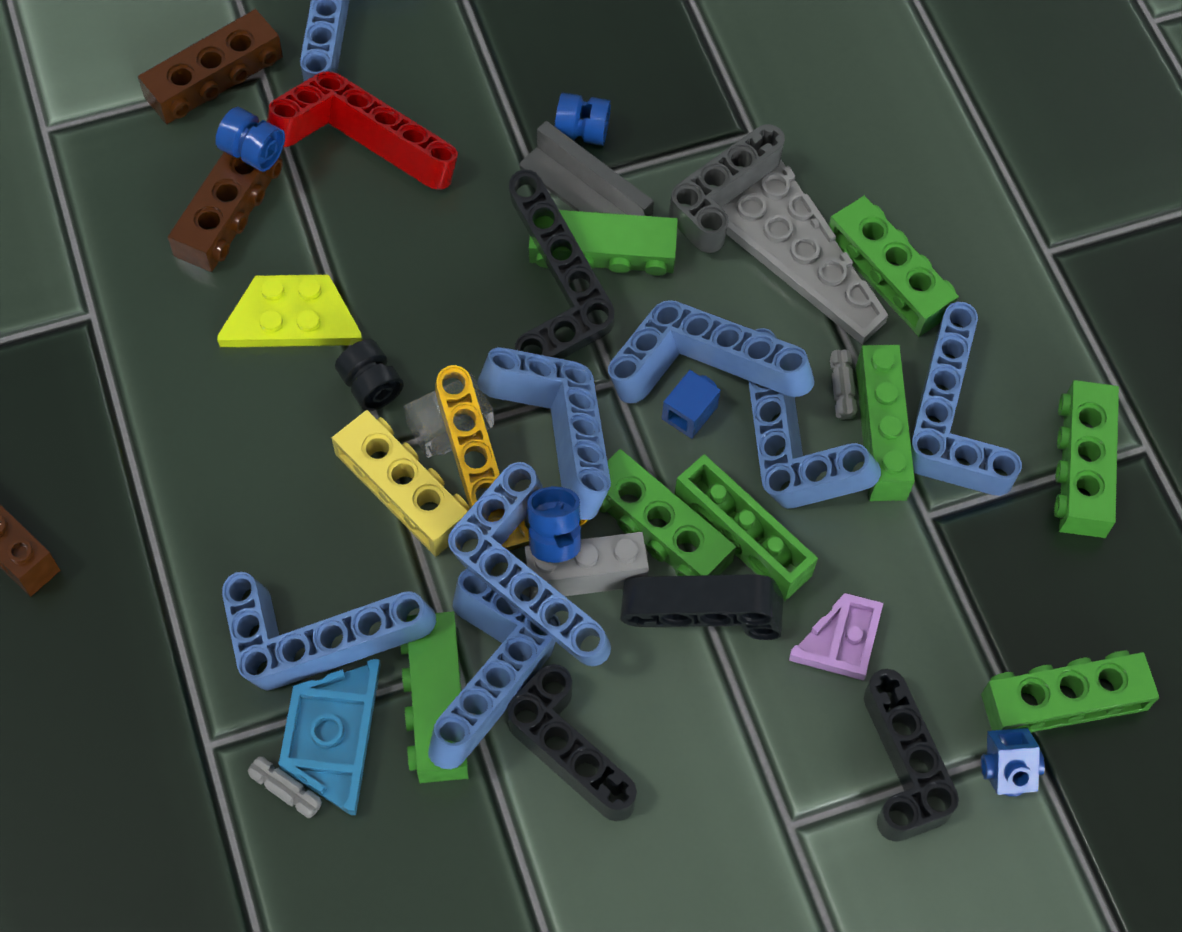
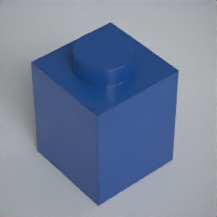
M689 370L664 400L661 419L693 439L718 408L721 389L717 388L714 381L707 376H699Z

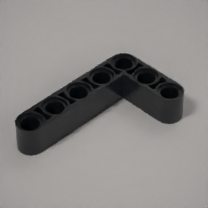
M523 169L513 174L509 181L512 204L571 308L521 335L515 343V350L523 351L529 345H537L543 351L541 355L563 359L606 336L614 326V308L541 178L536 172ZM523 185H531L536 189L535 193L529 197L518 195L517 190ZM540 216H548L554 221L546 229L536 227L534 222ZM559 247H566L572 252L571 256L563 261L555 259L551 254ZM577 278L585 279L590 284L589 288L584 292H575L569 285ZM594 310H602L607 314L608 318L602 324H593L588 320L587 316ZM563 327H568L575 332L574 338L568 342H561L554 335L557 330Z

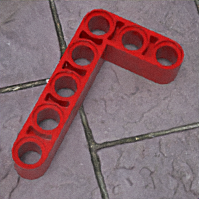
M326 71L318 73L272 100L269 104L267 122L284 130L285 143L283 147L292 146L324 125L330 124L430 188L445 189L451 184L458 156L454 146L335 72Z

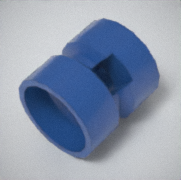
M562 92L558 102L555 127L573 141L579 136L582 137L584 143L603 146L608 131L611 100L591 97L586 102L581 95Z
M240 107L232 108L227 112L216 133V146L218 149L233 157H241L244 163L262 172L267 171L275 164L285 143L284 130L265 120L260 122L258 116Z
M555 486L541 488L533 492L527 502L528 522L530 525L529 546L532 555L539 560L551 563L564 562L576 557L581 550V527L579 525L580 499L578 495L570 489Z

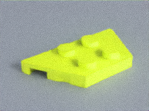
M329 275L255 276L217 337L219 347L353 345L363 341L357 324Z

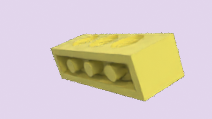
M366 410L331 437L335 455L436 557L449 546L448 537L451 530L468 512L470 507L459 494L455 493L452 496L443 487L445 486L443 479L433 468L426 470L419 462V457L415 450L406 442L401 444L393 436L392 428L383 418L379 417L376 419ZM379 451L387 453L386 456L379 459L370 457L373 453ZM401 477H410L413 479L411 482L407 484H398L395 482L397 479ZM428 502L438 504V507L433 510H423L420 508Z

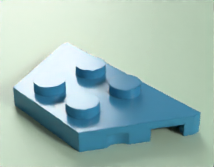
M379 659L366 661L367 665L347 672H343L342 669L327 674L321 680H309L294 685L279 759L280 769L350 815H356L381 668Z

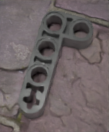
M771 124L757 127L673 188L669 218H678L677 229L700 251L714 253L724 246L728 215L721 207L776 169L780 164L785 141L782 130ZM705 228H712V229H715V231H709V230H706Z

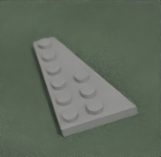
M780 160V164L776 169L721 207L728 215L726 234L863 345L886 323L888 314L867 282L861 280L853 268V261L847 252L843 253L835 241V234L809 195L803 193L795 181L796 176L789 166L786 167L783 161Z

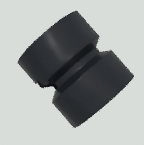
M363 340L349 346L341 353L335 363L336 371L344 383L351 387L353 396L365 411H374L388 405L401 393L404 387L403 380L394 367L386 366L387 357L374 340Z

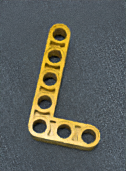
M450 365L443 368L438 374L435 392L468 505L471 508L477 501L475 493L481 488H489L500 473L471 377L463 367ZM449 378H455L462 382L464 389L458 394H450L444 390L442 384ZM465 414L473 419L475 426L469 431H461L455 427L453 420L457 416ZM471 451L480 452L484 455L486 464L481 468H471L466 464L464 456ZM496 509L492 511L488 516V521H498L503 517L505 510ZM581 519L579 523L580 527L582 528L588 520ZM524 520L502 544L508 551L529 545V530L526 528Z

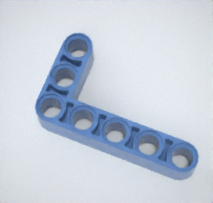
M311 0L300 59L304 82L321 72L330 71L337 73L349 0Z
M672 300L663 301L651 310L608 366V373L620 400L625 403H637L643 400L679 354L791 397H800L807 394L815 384L808 356L802 348Z
M955 302L947 307L939 326L910 438L914 473L1001 496L1011 491L1022 469L1020 457L1009 449L950 433L978 321V314L970 304ZM952 323H957V324L961 325L962 327H957V326L953 325ZM944 354H951V355H953L956 359L949 358V357L945 356ZM936 385H943L948 390L939 389ZM928 416L936 417L941 422H933L928 418ZM919 449L930 450L933 455H925ZM956 459H964L968 461L970 465H962ZM994 469H1001L1008 476L999 475Z
M759 328L755 330L777 338L769 329ZM748 381L762 485L764 490L781 507L787 509L801 507L866 490L878 482L881 476L880 465L861 444H846L803 456L795 397L784 395ZM780 413L779 417L771 422L772 418ZM785 447L780 455L775 456L780 448ZM864 462L859 470L852 472L856 464ZM827 471L826 476L822 480L816 481L822 472ZM790 481L789 486L780 491L781 486L785 482Z
M497 347L491 349L478 378V388L482 393L492 398L551 409L561 487L570 489L578 495L580 499V519H593L597 515L610 489L611 480L592 372L585 365L575 361Z
M525 462L510 464L451 530L448 537L449 548L464 567L581 663L587 666L600 665L608 659L611 652L610 640L603 628L502 546L528 515V498L533 492L543 488L540 479L531 465ZM520 480H531V484L526 490L521 492L514 491L516 483ZM496 509L505 510L503 517L498 521H488V516L492 511ZM478 539L475 549L470 552H462V546L467 540ZM501 562L508 563V568L504 574L497 577L491 576V570L496 564ZM531 586L538 588L535 598L530 601L520 600L523 590ZM566 611L569 613V617L563 625H550V620L556 612ZM597 636L600 638L599 645L594 650L587 652L580 649L581 643L586 637Z
M468 569L461 572L458 577L453 598V609L458 616L502 644L441 714L434 725L428 755L436 766L443 769L457 768L465 761L507 710L512 698L535 676L548 660L556 641ZM521 593L520 600H522V601H530V600H532V599H530L529 597H527V596H525L524 594ZM554 614L550 620V625L560 626V621Z
M236 572L225 580L222 587V596L238 671L245 679L266 691L274 690L423 638L431 633L436 624L434 610L418 594L408 591L279 635L271 595L265 586L249 573ZM252 589L248 598L242 601L243 594L247 590ZM419 608L418 616L414 620L406 622L408 614L412 610ZM381 621L380 629L373 635H369L371 626ZM259 625L257 633L254 636L249 637V634L253 627ZM343 635L342 642L337 647L331 648L333 640L337 636ZM305 648L302 658L294 662L295 654L300 649ZM267 661L266 669L257 675L258 667L261 663Z

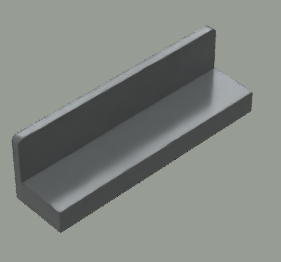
M545 121L537 129V147L520 162V169L536 172L546 189L575 211L653 216L654 201L548 121Z

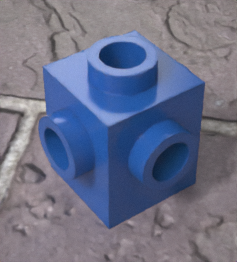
M1029 729L987 731V754L981 756V770L984 779H989L997 795L1004 794L1014 797L1026 792H1038L1039 775L1044 774L1045 765L1040 747Z

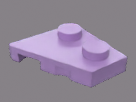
M844 593L832 606V610L812 627V631L799 645L793 647L789 661L864 681L883 603Z

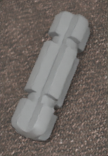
M846 349L834 350L830 357V365L833 370L834 400L836 401L835 412L836 417L840 420H851L855 418L857 413V404L854 399L853 369L850 366L852 358L851 353Z
M257 757L247 771L249 776L260 785L265 783L264 786H266L267 790L291 807L296 805L297 811L306 818H312L322 804L320 797L310 790L305 791L301 783L281 769H274L273 764L264 757Z

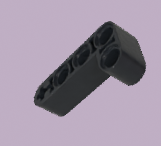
M756 574L631 577L624 581L620 619L623 623L635 627L741 626L746 635L753 639L775 640L781 637L783 595L772 578Z
M546 665L510 701L507 713L511 733L604 817L612 821L625 820L634 810L637 793L635 783L559 716L571 701V674L561 665ZM557 682L564 687V690L558 694H549L543 688L548 683ZM528 710L535 713L537 717L530 723H521L516 719V715L521 711ZM551 737H561L567 742V745L560 750H552L545 743ZM588 763L595 766L597 773L587 778L580 776L575 770L579 765ZM605 778H607L606 786L603 784ZM610 792L615 796L621 792L625 794L624 802L617 799L612 803L610 801Z
M881 669L874 673L864 693V703L904 789V792L893 795L886 801L877 818L878 830L882 836L897 842L945 824L957 808L959 797L904 678L895 670ZM879 688L883 691L882 693L878 692ZM888 692H891L892 694L890 699L887 695ZM898 722L905 724L910 729L911 734L907 736L898 734L893 729L892 724ZM912 759L921 760L927 766L928 772H916L910 766L909 761ZM934 796L941 799L945 804L946 810L936 811L932 809L927 802V797ZM894 810L902 812L907 817L908 824L904 826L895 824L890 819L889 812Z

